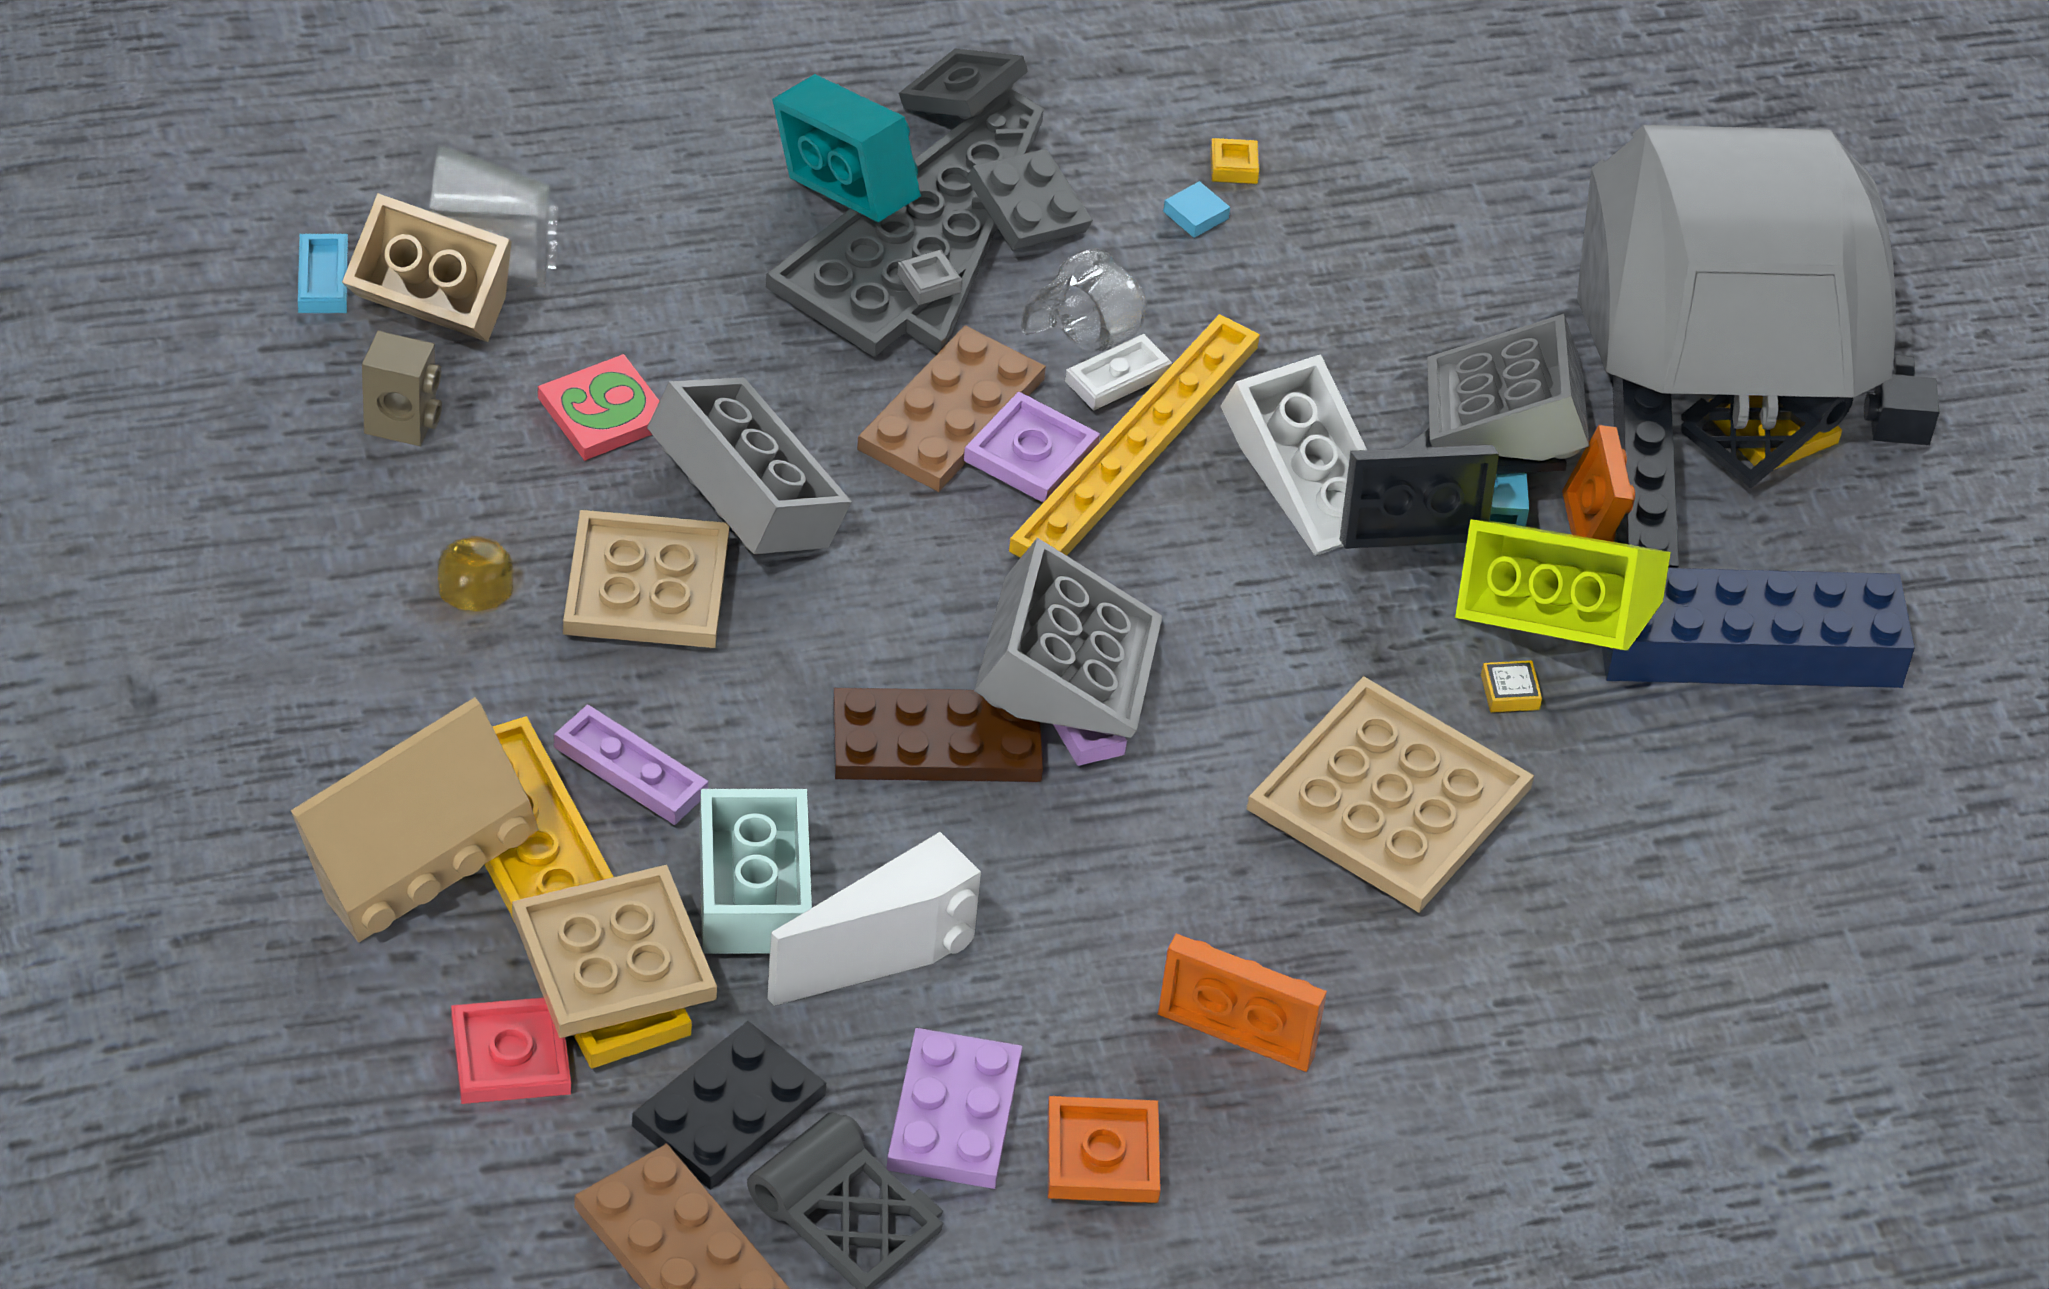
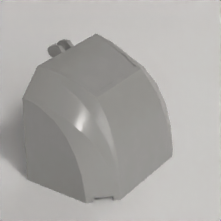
M1642 125L1632 134L1633 139L1608 160L1604 161L1601 159L1591 168L1577 301L1607 373L1660 393L1734 395V429H1744L1748 423L1749 395L1763 396L1760 412L1762 429H1772L1777 422L1778 396L1854 398L1892 379L1895 348L1896 295L1894 264L1885 212L1872 175L1864 166H1861L1832 130Z

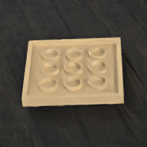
M1363 676L1249 796L1247 810L1420 913L1529 792L1534 775Z

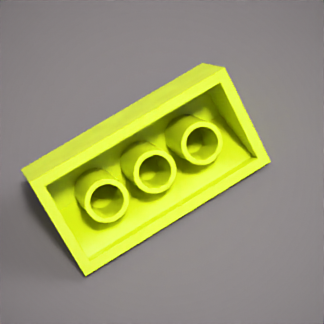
M1470 519L1455 618L1628 650L1663 603L1671 552L1502 522Z

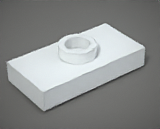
M1142 334L1067 369L1065 382L1095 411L1156 382L1172 365V362L1145 334Z

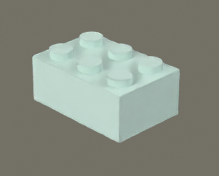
M701 789L699 838L703 954L770 953L771 932L812 908L807 789Z

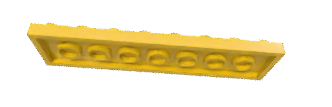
M527 716L493 726L530 801L539 829L521 845L509 848L484 864L512 919V901L613 877ZM685 1008L573 1036L592 1069L691 1036L692 1021Z

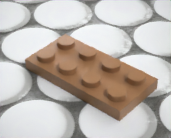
M965 325L858 436L857 450L939 492L967 463L964 461L965 447L1018 391L1029 396L1044 380L1046 366Z
M668 1144L575 1194L574 1208L641 1289H790Z

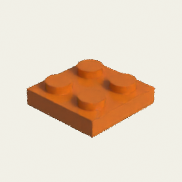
M1598 425L1589 441V447L1585 448L1562 490L1571 535L1613 542L1616 529L1621 520L1633 508L1635 489L1629 483L1626 470L1627 456L1625 450L1621 448L1616 427Z
M1049 1096L1047 1108L1048 1199L1159 1202L1160 1156L1157 1100Z

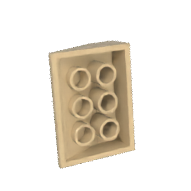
M475 697L291 810L327 903L358 943L374 933L385 930L394 920L418 905L430 902L442 890L463 877L476 873L485 863L509 848L521 845L530 835L539 830L530 801L488 717Z

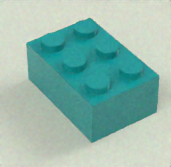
M816 74L772 99L789 178L877 222L921 197L917 179L918 167L913 159L909 140L910 128L905 120V116Z

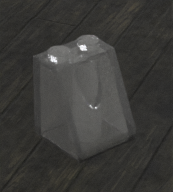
M437 146L430 212L510 239L512 243L507 286L546 288L547 270L557 268L558 240H549V234L557 235L558 206L549 205V185L450 147Z

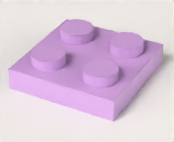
M1018 391L965 447L964 461L1029 496L1044 502L1098 445L1100 433Z

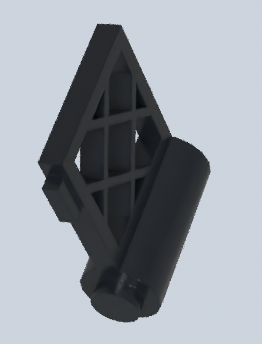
M1716 395L1709 402L1701 398L1681 414V420L1684 422L1681 424V433L1751 489L1819 431L1825 433L1835 428L1848 414L1853 398L1778 396V415L1776 420H1791L1800 427L1791 436H1770V429H1765V436H1736V429H1734L1733 425L1734 395ZM1750 408L1749 420H1760L1762 408ZM1709 420H1730V436H1709L1700 428ZM1725 448H1731V453ZM1736 448H1765V458L1750 469L1736 458Z

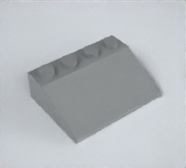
M1564 314L1427 357L1429 430L1432 447L1493 445L1499 456L1538 461L1554 457L1557 459L1569 458L1579 453L1582 448L1589 447L1582 362Z
M1036 538L1005 576L974 691L983 696L992 706L1002 708L1017 718L1131 738L1137 731L1162 615L1041 539Z

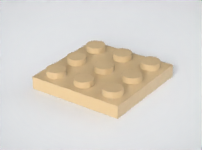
M580 510L563 619V635L715 648L730 526L724 522Z
M667 865L512 901L513 919L559 1038L716 1000L717 985Z

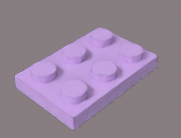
M915 1028L886 1169L893 1172L995 1189L1021 1060L1022 1046Z

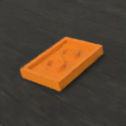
M1176 933L1167 950L1158 1015L1307 1072L1315 1057L1327 991L1317 988L1305 980L1291 978L1265 968L1255 961L1239 958L1213 948L1206 942L1193 940Z

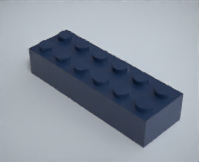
M1668 568L1663 603L1628 650L1601 646L1606 681L1903 688L1915 649L1900 574Z

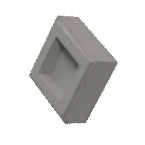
M941 249L898 262L897 275L918 305L961 292L962 279Z

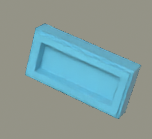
M300 234L298 313H347V287L342 281L348 268V234Z

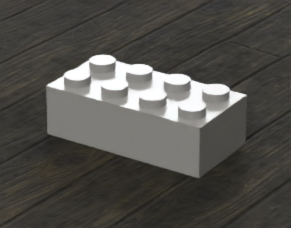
M744 377L668 382L647 429L661 444L664 452L671 456L688 476V480L710 502L715 512L737 534L742 544L753 554L829 548L852 501Z

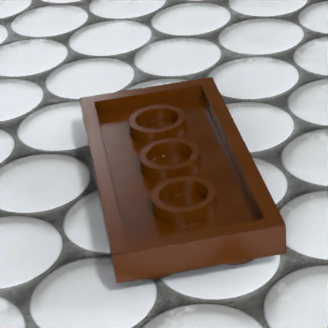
M834 688L835 779L1042 781L1043 762L1040 722L1017 718L1002 708L994 707L974 690Z

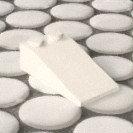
M1321 354L1236 381L1220 407L1241 450L1315 556L1343 547L1339 538L1350 451L1367 449Z
M939 832L771 932L767 999L776 1006L930 965L950 953L956 954L961 952L974 939L981 871Z

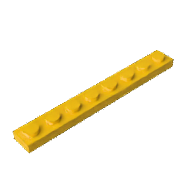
M1219 314L1010 538L1009 552L1021 558L1036 538H1039L1067 556L1256 351L1260 334Z

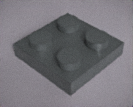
M955 48L899 92L903 109L923 111L928 115L940 113L969 119L980 115L985 110V106L996 97L1010 91L1013 84L1024 76L1028 70L1022 55Z
M1047 149L974 165L966 177L1012 250L1084 233L1093 221Z

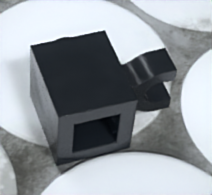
M1895 355L1892 379L1876 386L1874 392H1867L1864 420L1871 421L1873 441L1930 446L1940 413L1937 379L1915 376L1914 357Z

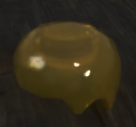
M477 535L457 539L448 544L446 549L442 550L438 560L437 575L441 598L452 606L463 610L482 611L499 606L511 596L513 591L514 570L510 553L497 540Z

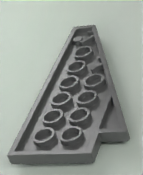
M1013 89L999 95L985 106V110L980 115L964 120L914 159L918 167L917 179L921 197L880 222L853 209H849L766 273V288L873 357H876L905 332L939 353L951 337L997 229L995 222L966 177L974 165L1029 153L1042 124L1044 108ZM941 249L962 279L961 292L918 305L897 275L898 262Z

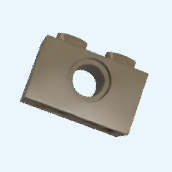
M377 331L362 363L364 434L421 447L428 429H435L437 427L442 411V401L436 399V391L441 378V366L435 365L434 343Z

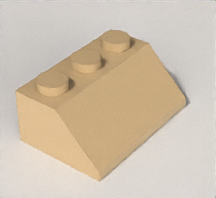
M377 193L342 283L358 297L488 342L506 298L512 241L500 235Z

